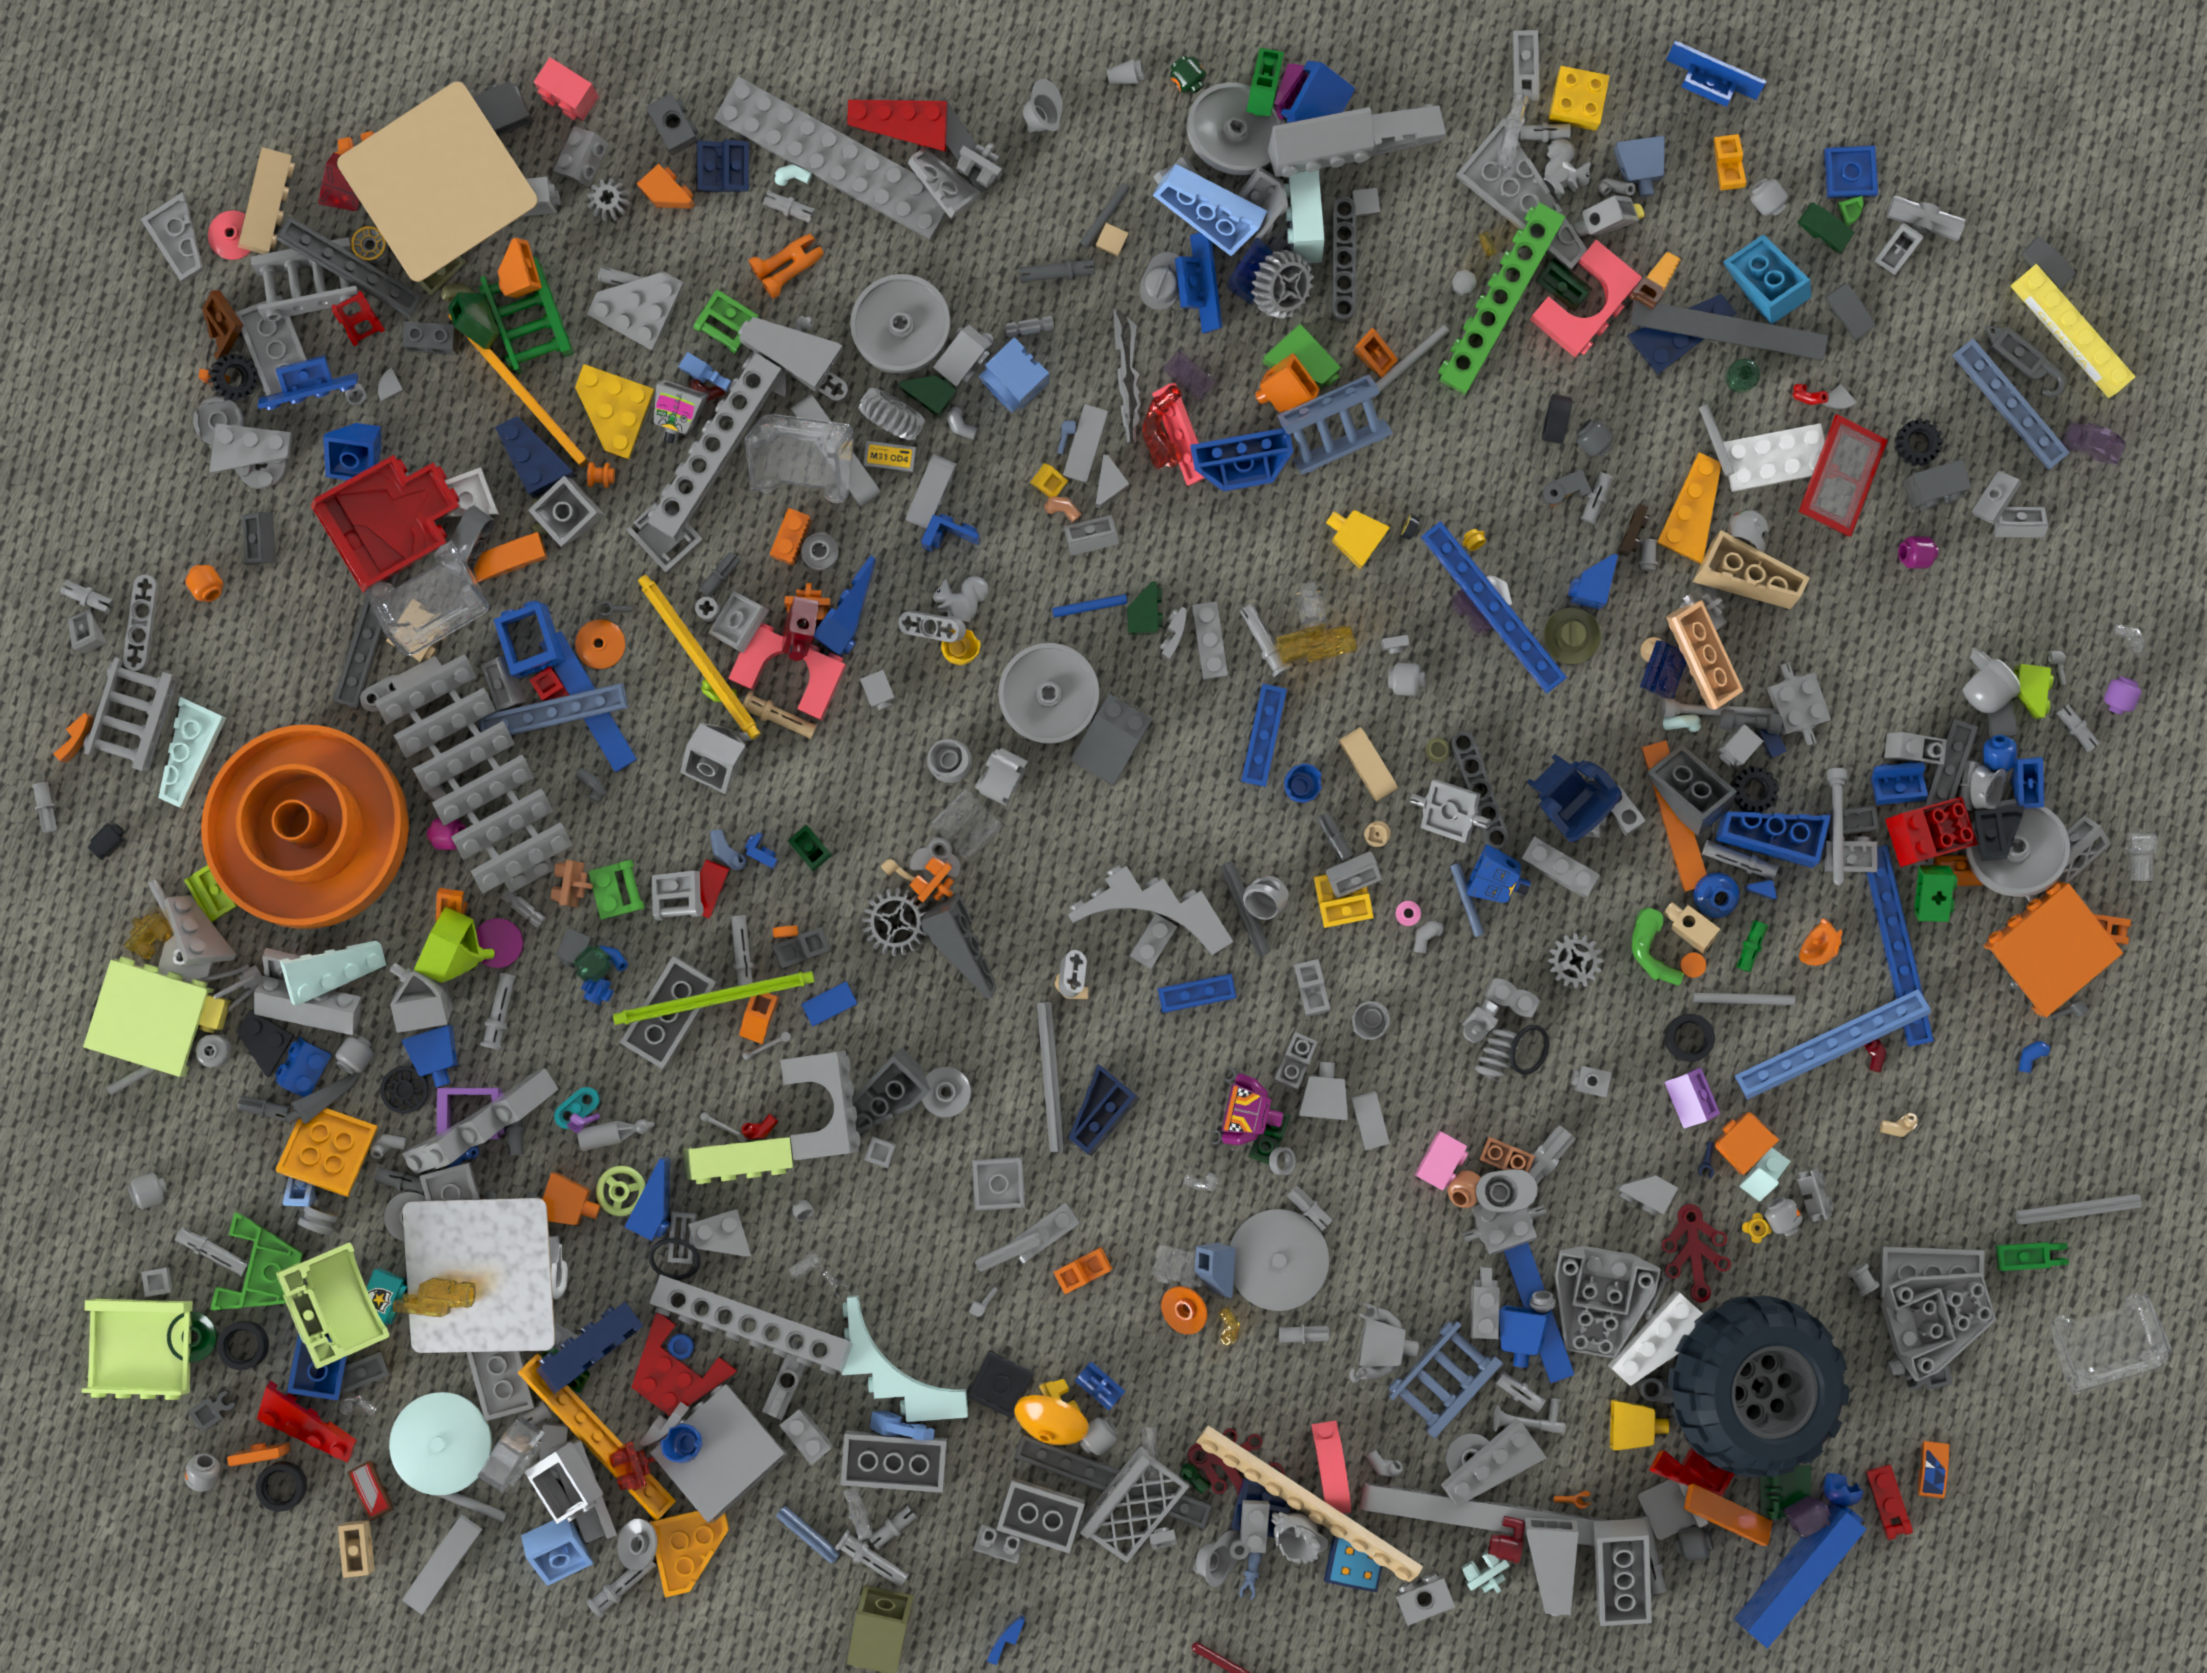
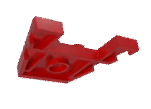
M656 1313L631 1388L671 1416L680 1402L686 1406L691 1405L735 1374L737 1369L719 1356L704 1377L699 1375L662 1347V1344L677 1324L665 1315Z
M1692 1447L1682 1464L1668 1452L1662 1450L1658 1452L1649 1468L1655 1474L1683 1485H1698L1721 1497L1734 1476L1733 1473L1713 1465L1703 1456L1697 1454Z

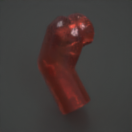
M697 379L691 380L688 383V388L708 394L707 402L726 395L725 391L716 385L708 388Z

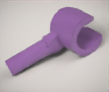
M574 1113L570 1117L571 1121L566 1126L579 1133L586 1124L600 1119V1115L596 1113L581 1118Z

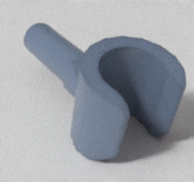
M1066 420L1062 423V434L1057 453L1063 455L1067 434H1075V421Z

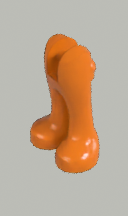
M811 234L796 239L776 255L766 260L756 256L748 260L753 272L759 281H762L763 287L773 300L780 295L781 288L785 283L811 267L824 255L821 247H817L807 254L804 253L803 250L816 240ZM794 260L792 264L782 271L767 277L787 261Z

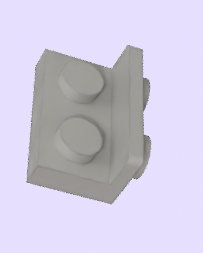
M1832 836L1823 845L1825 847V872H1833ZM1843 837L1844 872H1877V842H1870V837H1854V841H1844Z

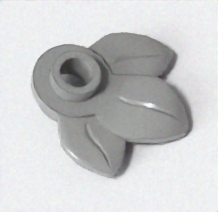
M944 838L931 840L926 848L918 849L911 858L910 869L923 870L927 882H930L935 876L925 868V865L933 856L944 863L948 861L953 865L947 875L958 877L960 862L952 854L951 845ZM941 845L944 848L942 855L935 854L934 849L936 846Z

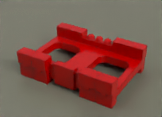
M361 291L344 302L331 306L334 316L340 324H343L353 346L358 345L359 340L377 331L381 333L385 331L382 323ZM352 302H357L361 310L347 316L343 307ZM364 320H368L372 325V329L362 334L357 333L354 326Z

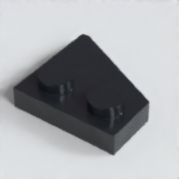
M249 1010L237 1030L240 1038L267 1077L272 1075L295 1036L267 1018L255 1015L253 1010Z

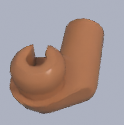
M1053 496L1044 505L1047 513L1064 512L1072 522H1075L1082 516L1068 498Z

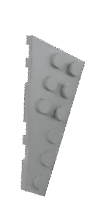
M1503 118L1455 177L1518 229L1524 230L1528 223L1524 219L1531 206L1536 208L1539 202L1564 215L1561 207L1553 199L1549 188L1532 161L1524 153L1520 142L1514 137L1508 127V123ZM1565 218L1546 252L1571 271L1587 249L1573 226ZM1538 226L1530 229L1531 235L1535 238H1541L1544 235L1542 228Z

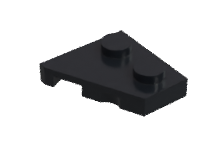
M2024 806L1974 811L1981 861L2007 859L2024 814Z

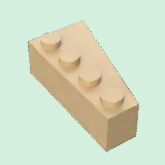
M1721 530L1711 542L1692 582L1791 609L1800 599L1810 577Z

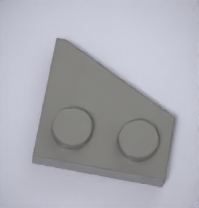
M737 1209L688 1224L696 1249L744 1257L751 1256Z

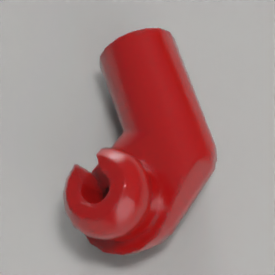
M769 1113L762 1123L743 1124L741 1133L749 1140L765 1139L779 1120Z

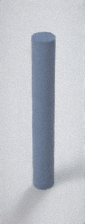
M1460 863L1451 865L1450 868L1474 936L1483 935L1484 931L1472 897L1467 895V883Z

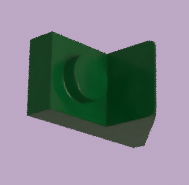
M807 824L787 840L813 872L832 856V853Z

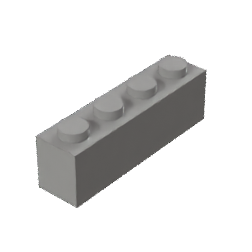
M262 976L254 992V1014L353 1035L361 1018V997L331 990L295 1006L291 1003L285 980Z

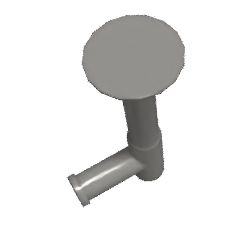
M1550 1398L1548 1420L1508 1415L1497 1405L1494 1411L1493 1430L1496 1432L1499 1427L1509 1425L1517 1418L1523 1423L1525 1428L1564 1434L1565 1423L1557 1422L1561 1399Z

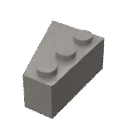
M1426 104L1416 109H1404L1372 115L1374 135L1372 156L1442 141L1446 136L1439 105L1432 106V104Z

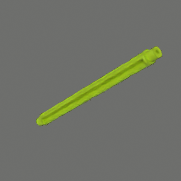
M801 971L797 974L630 1010L625 1009L620 1013L613 1014V1020L615 1025L623 1023L628 1025L631 1022L798 986L804 987L805 984L815 982L812 971L805 973Z

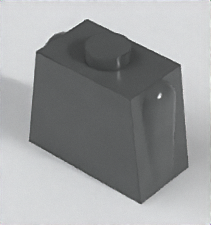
M510 81L501 85H491L485 89V92L473 97L497 136H501L534 121L518 85L511 84Z

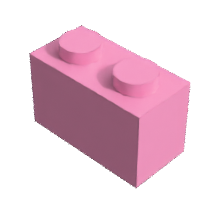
M1438 1131L1414 1175L1444 1190L1445 1186L1448 1187L1456 1175L1453 1172L1457 1164L1461 1166L1468 1155V1152L1465 1151L1467 1146Z

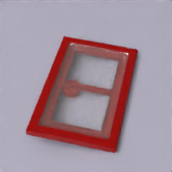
M1836 414L1798 512L1851 537L1888 440Z

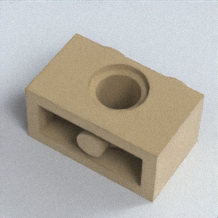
M370 1520L344 1522L339 1525L338 1533L343 1578L371 1574L375 1571Z

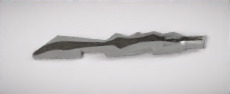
M1115 309L1113 312L1115 350L1121 351V367L1117 369L1119 391L1123 399V405H1120L1123 427L1126 431V441L1128 444H1133L1137 442L1136 426L1140 421L1138 410L1141 406L1138 398L1140 391L1136 386L1139 373L1132 368L1137 325L1120 310Z

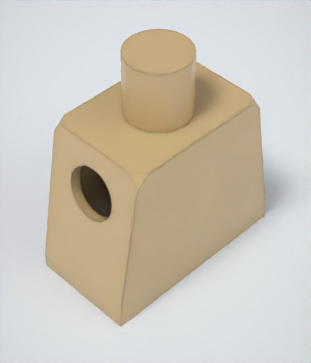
M1671 902L1663 912L1666 917L1674 922L1671 929L1702 955L1719 936L1720 928L1688 905L1682 910ZM1689 920L1694 925L1692 927H1685L1683 922Z

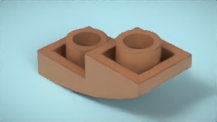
M1488 1137L1479 1160L1502 1170L1516 1169L1529 1172L1535 1155Z

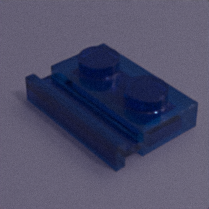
M1656 640L1640 687L1662 698H1674L1687 663L1680 649L1666 644L1664 641Z

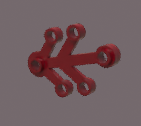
M1686 1204L1678 1210L1677 1220L1679 1223L1668 1238L1662 1240L1661 1249L1666 1253L1675 1252L1677 1249L1676 1242L1685 1231H1687L1688 1241L1674 1260L1665 1266L1664 1272L1669 1278L1675 1279L1679 1277L1681 1273L1680 1268L1690 1256L1694 1284L1690 1287V1296L1693 1300L1703 1303L1709 1300L1711 1289L1705 1284L1701 1254L1714 1263L1715 1268L1721 1272H1726L1730 1269L1731 1261L1725 1256H1720L1698 1239L1697 1229L1709 1236L1711 1242L1719 1247L1727 1243V1235L1722 1231H1716L1703 1221V1214L1699 1207L1693 1204ZM1689 1212L1694 1213L1695 1216L1691 1222L1686 1219V1215ZM1717 1234H1721L1723 1236V1241L1721 1243L1715 1242V1236ZM1667 1241H1672L1673 1243L1671 1250L1665 1249ZM1721 1259H1725L1727 1262L1726 1267L1723 1269L1718 1265ZM1671 1266H1675L1677 1268V1272L1675 1275H1670L1668 1273V1269ZM1699 1288L1705 1289L1706 1293L1703 1297L1697 1295Z
M1233 1428L1225 1429L1222 1435L1225 1436L1229 1431L1233 1432L1235 1437L1231 1441L1235 1443L1238 1438L1237 1432ZM1251 1434L1248 1436L1247 1441L1239 1446L1248 1452L1259 1449L1262 1446V1438L1258 1434ZM1257 1437L1260 1440L1259 1444L1252 1446L1250 1444L1251 1438ZM1193 1444L1187 1452L1188 1462L1194 1464L1197 1469L1204 1471L1212 1484V1490L1216 1494H1223L1227 1489L1226 1481L1222 1478L1219 1479L1211 1465L1215 1464L1223 1467L1235 1486L1238 1496L1243 1480L1236 1468L1226 1465L1223 1459L1214 1453L1206 1452L1200 1444ZM1196 1452H1204L1205 1457L1202 1460H1197L1195 1458ZM1268 1463L1269 1466L1272 1468L1276 1467L1280 1473L1285 1475L1284 1468L1280 1463ZM1218 1481L1224 1484V1488L1220 1491L1214 1488L1215 1483Z

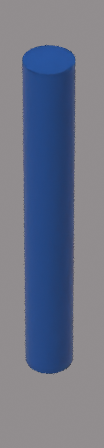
M1126 594L1054 607L1052 608L1053 616L1055 618L1127 604Z

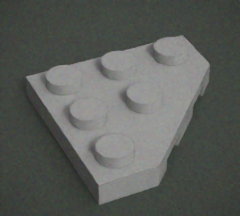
M662 271L596 293L587 315L653 350L660 339L685 283Z

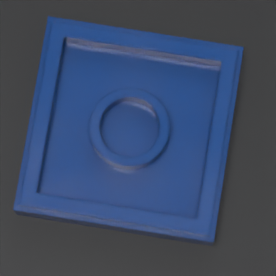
M1875 146L1824 149L1827 199L1859 196L1874 197L1878 195Z

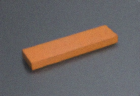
M1688 1485L1684 1510L1759 1545H1769L1772 1520L1698 1485Z

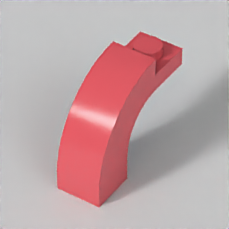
M1329 1421L1311 1424L1320 1472L1323 1501L1342 1514L1350 1513L1349 1486L1337 1422Z

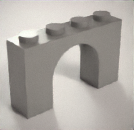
M846 1051L780 1060L784 1085L802 1082L819 1083L830 1092L834 1102L833 1117L825 1128L816 1132L790 1135L793 1160L858 1152L861 1140L859 1133L856 1131L857 1111L852 1102L854 1087L849 1079L850 1059L846 1056Z

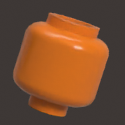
M210 565L193 566L185 580L194 598L205 602L216 600L221 595L224 585L214 567Z

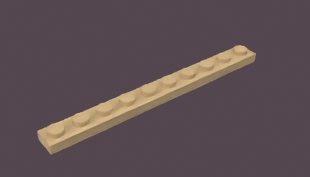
M1207 1426L1198 1437L1196 1442L1206 1452L1214 1453L1223 1459L1226 1465L1244 1473L1247 1479L1258 1482L1270 1494L1279 1496L1287 1501L1291 1508L1302 1511L1314 1523L1322 1524L1334 1536L1343 1538L1351 1543L1355 1550L1366 1553L1378 1565L1386 1566L1392 1570L1398 1578L1411 1582L1420 1574L1423 1568L1422 1565L1210 1426Z

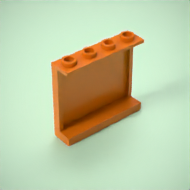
M2060 881L2045 890L2046 893L2040 898L2031 900L2026 905L2027 909L2012 916L2007 921L2008 925L2001 931L1993 932L1987 938L1988 942L1983 945L1985 949L1993 952L2034 1004L2032 1009L2036 1014L2046 1018L2123 954L2071 885Z

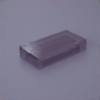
M1180 350L1162 368L1167 375L1200 402L1217 382Z

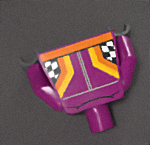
M1229 1067L1228 1070L1233 1072V1077L1231 1079L1224 1078V1081L1232 1085L1222 1129L1211 1131L1217 1132L1219 1135L1218 1141H1211L1214 1145H1243L1258 1138L1259 1134H1264L1266 1124L1280 1127L1283 1118V1112L1269 1109L1271 1099L1268 1098V1092L1255 1078Z

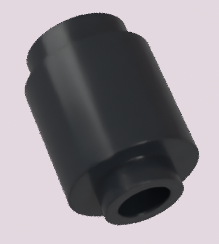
M106 823L90 840L91 843L88 849L96 857L104 860L106 856L110 857L126 840L123 836L126 832L116 823L112 825Z

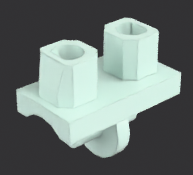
M1487 1550L1481 1555L1488 1566L1479 1571L1473 1560L1461 1567L1467 1579L1465 1582L1471 1591L1489 1580V1582L1481 1586L1482 1590L1486 1593L1494 1588L1498 1594L1501 1592L1498 1584L1506 1579L1502 1573L1495 1578L1493 1577L1508 1568L1509 1564L1506 1560L1488 1555Z

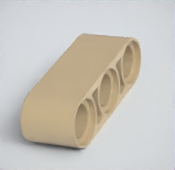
M1361 727L1339 739L1341 747L1376 802L1398 789L1396 782Z

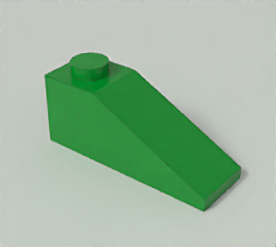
M1260 47L1246 112L1253 113L1256 116L1271 117L1284 52Z

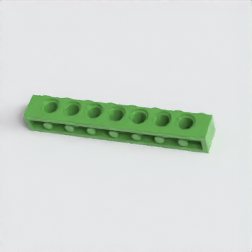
M1540 202L1536 208L1531 206L1524 219L1528 221L1524 230L1518 229L1512 242L1516 243L1513 250L1505 252L1500 261V264L1503 265L1500 273L1494 272L1487 284L1491 289L1487 296L1482 294L1475 306V308L1479 309L1474 318L1469 316L1463 327V330L1466 331L1462 340L1457 338L1450 351L1454 354L1450 362L1445 360L1438 373L1442 375L1439 380L1440 382L1466 395L1565 219L1564 215ZM1538 226L1542 228L1544 235L1541 238H1535L1531 235L1530 229ZM1526 248L1531 252L1532 256L1528 260H1522L1518 256V251ZM1509 270H1514L1519 274V280L1510 282L1506 279L1505 273ZM1497 292H1502L1506 295L1507 301L1503 304H1497L1493 299V295ZM1484 314L1492 315L1495 320L1494 324L1491 326L1483 325L1481 316ZM1471 336L1481 338L1482 345L1479 348H1473L1469 345L1468 339ZM1457 359H1468L1470 367L1466 370L1459 369L1456 366Z

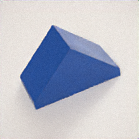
M2043 757L2016 759L2010 781L2017 806H2024L2025 809L2044 807Z

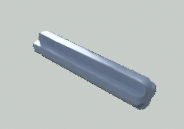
M783 1506L779 1510L776 1517L828 1562L834 1563L840 1556V1552L787 1506Z

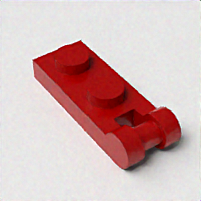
M1887 1464L1865 1471L1887 1540L1896 1539L1897 1535L1903 1533L1905 1535L1912 1534V1525L1908 1519L1892 1466ZM1898 1517L1900 1524L1892 1526L1890 1519Z

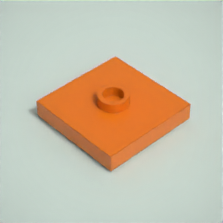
M290 1442L266 1446V1443L250 1445V1449L241 1450L227 1456L228 1466L279 1458L291 1451Z

